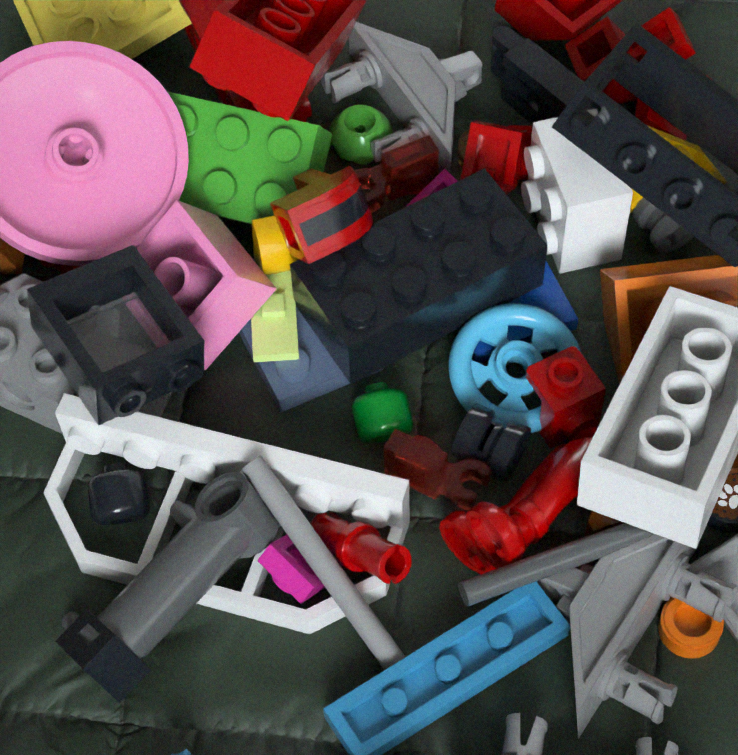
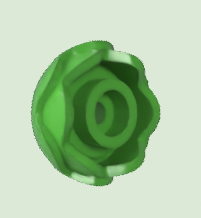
M353 105L339 112L331 122L329 132L332 133L330 145L334 146V150L340 158L361 165L368 164L374 160L370 142L392 134V126L388 118L380 110L368 105Z

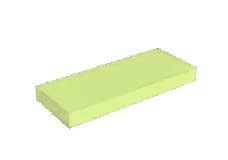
M291 271L267 275L277 289L251 318L253 362L299 359L296 302L293 298Z

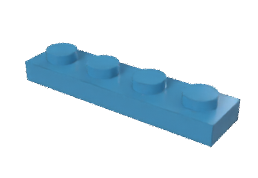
M537 582L514 589L323 708L324 718L349 755H382L569 636L570 624Z

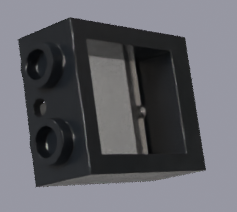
M134 245L27 289L31 327L98 426L116 417L132 415L144 404L170 392L184 391L197 380L204 377V339Z

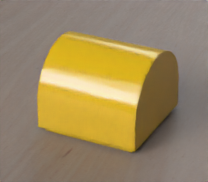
M275 215L252 220L253 251L256 264L266 276L290 271V264L299 259L290 255Z

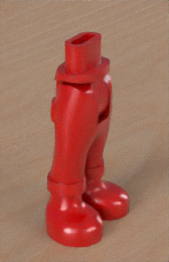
M597 427L583 429L574 436L573 441L560 445L551 451L506 505L498 507L490 502H479L468 512L456 510L441 520L439 525L441 536L451 552L465 566L478 574H483L521 560L527 547L531 543H538L547 534L549 526L559 513L578 496L581 460Z

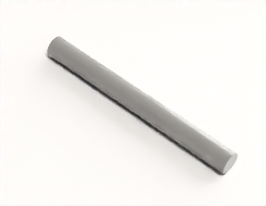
M260 455L245 465L241 471L258 492L261 499L382 668L386 670L405 658L406 656L263 457Z

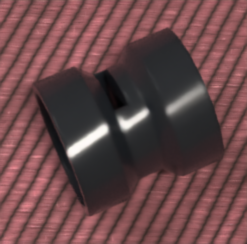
M475 403L467 412L457 431L452 446V456L467 463L478 461L485 464L490 474L506 481L517 468L526 450L531 428L514 420L505 423L496 418L493 410Z

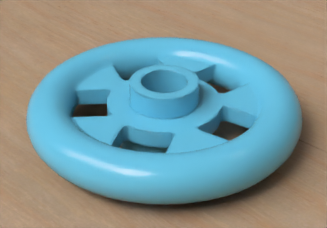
M522 303L495 305L469 319L456 335L449 353L448 371L450 382L458 401L467 412L475 403H478L493 410L496 418L505 423L514 420L530 427L531 433L542 430L539 420L541 406L528 410L521 398L535 391L526 379L527 367L543 360L541 353L557 351L558 353L571 346L577 347L581 352L580 346L568 327L546 310ZM508 326H523L532 329L531 343L520 340L508 341ZM480 341L495 347L489 358L488 366L472 360L473 352ZM509 363L520 364L525 370V376L521 378L510 376L506 371V365ZM487 381H491L498 391L507 395L498 406L487 400L479 391Z

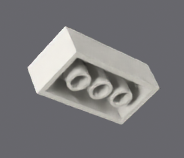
M669 286L581 460L577 505L696 549L738 454V308Z

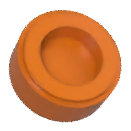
M673 597L664 605L658 622V632L663 644L671 652L684 658H700L712 652L717 646L724 628V619L721 622L713 620V617Z

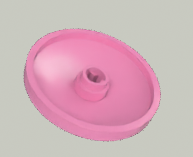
M57 41L39 44L19 51L0 62V238L22 253L36 259L70 266L86 265L131 245L137 248L175 201H179L187 178L189 163L187 136L181 116L170 95L150 72L134 60L115 50L86 42Z

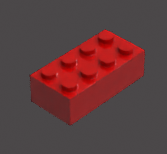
M224 0L214 9L189 68L202 74L204 80L211 86L223 91H233L248 99L260 113L289 121L342 52L367 0Z

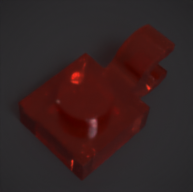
M430 135L382 153L381 164L355 170L362 189L371 190V192L364 194L371 213L383 206L386 195L393 201L408 194H418L438 175L439 149Z
M395 429L384 445L385 474L409 480L410 488L435 500L442 494L449 498L457 507L470 510L476 505L477 494L472 490L464 488L461 484L467 480H474L487 486L490 482L491 469L488 465L476 459H465L458 463H449L448 453L442 451L434 441L421 435L410 436Z

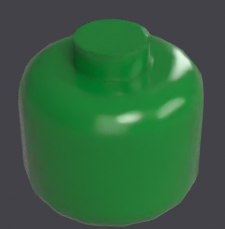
M386 382L374 383L366 386V393L359 395L353 401L352 413L357 436L360 441L367 444H375L400 439L411 433L413 418L408 396L403 390L388 388Z

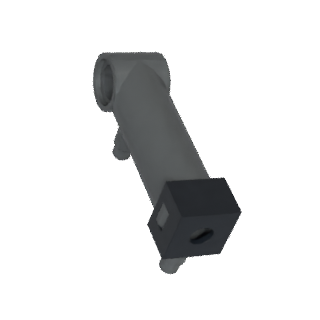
M230 472L214 478L198 495L195 507L183 501L175 502L170 508V515L182 529L97 617L88 609L81 615L76 612H68L63 617L62 626L66 630L55 642L119 703L151 671L142 660L238 559L250 558L259 554L276 537L279 522L243 474Z

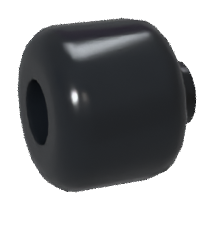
M127 464L107 465L104 467V473L94 476L88 483L90 514L95 523L99 525H116L137 522L148 516L150 503L147 480L141 472L128 470Z

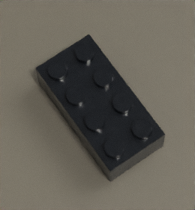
M484 168L374 222L368 232L338 251L310 264L301 260L291 263L293 298L296 302V307L349 383L353 384L463 327L477 313L495 305L509 303L542 286L547 244Z

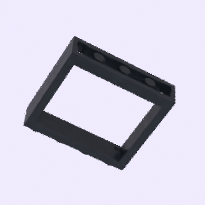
M635 23L583 83L554 122L552 128L736 268L738 266V195L607 96L603 91L612 80H615L737 174L738 100L638 23ZM634 42L647 50V53L640 62L627 53ZM594 102L602 108L595 117L587 111Z

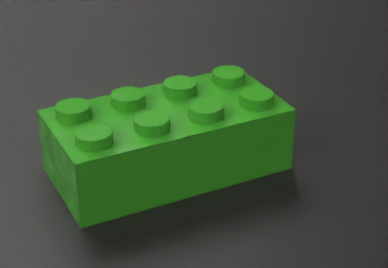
M167 91L181 116L188 142L189 163L187 178L179 201L213 213L218 217L252 225V220L274 216L270 202L297 190L292 177L311 168L324 172L332 133L321 126L293 119L286 121L280 117H269L257 111Z

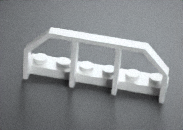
M66 393L63 394L55 412L66 444L43 493L82 573L128 585L167 545L176 524L175 519L170 515V508L177 501L185 502L193 481L207 484L225 473L237 472L244 475L241 469L260 455L294 502L301 508L314 513H325L329 510L353 516L356 521L365 522L375 528L391 526L387 540L403 545L410 523L409 480L141 412H135L126 417H116L98 426L81 399ZM101 451L124 457L129 463L140 468L153 469L159 466L175 471L138 564L87 551L63 504L85 453L96 455ZM280 524L277 535L272 542L278 540L282 536L284 529L281 527ZM266 548L254 556L241 592L213 585L196 603L306 634H312L345 617L332 597L308 609L261 598L260 594L268 571L257 560ZM373 575L355 584V587L369 605L385 597L390 584L382 582Z

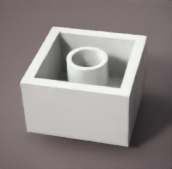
M597 109L588 110L594 117L598 114ZM556 117L533 122L531 146L524 149L528 181L522 182L521 192L527 212H535L539 221L537 231L547 244L546 255L552 254L558 272L561 274L621 260L633 191L627 184L553 129L552 125L558 118Z

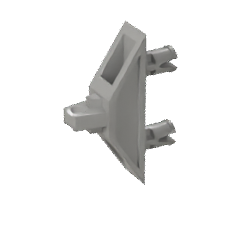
M356 22L348 38L349 54L355 62H348L324 74L321 78V83L325 93H331L332 103L335 104L341 99L361 91L362 88L371 86L378 91L405 127L404 130H398L381 139H375L370 142L375 162L382 160V172L385 173L391 170V168L412 159L414 156L422 154L429 159L438 173L446 169L451 174L455 102L467 95L466 91L482 82L483 65L481 60L472 50L446 59H438L428 47Z
M653 534L601 557L595 567L583 564L581 569L572 568L537 581L546 595L558 603L556 607L563 617L570 621L578 739L601 702L609 697L650 718L657 725L663 721L664 704L669 707L672 706L678 688L628 663L630 655L664 601H668L671 597L676 598L713 617V620L721 622L724 619L725 605L732 606L738 586L733 583L729 584L703 570L691 566L688 562L696 551L695 548Z

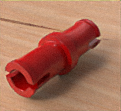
M330 511L328 515L326 512L319 513L310 523L329 551L336 556L338 562L350 571H366L378 577L386 584H390L391 580L394 584L401 582L410 571L412 558L409 550L401 544H395L382 538L379 531L370 524L360 521L351 523Z

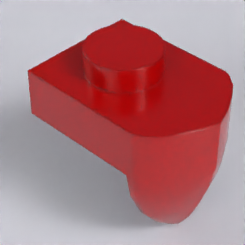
M478 120L471 122L460 180L485 168L506 195L511 193L517 187L527 131Z

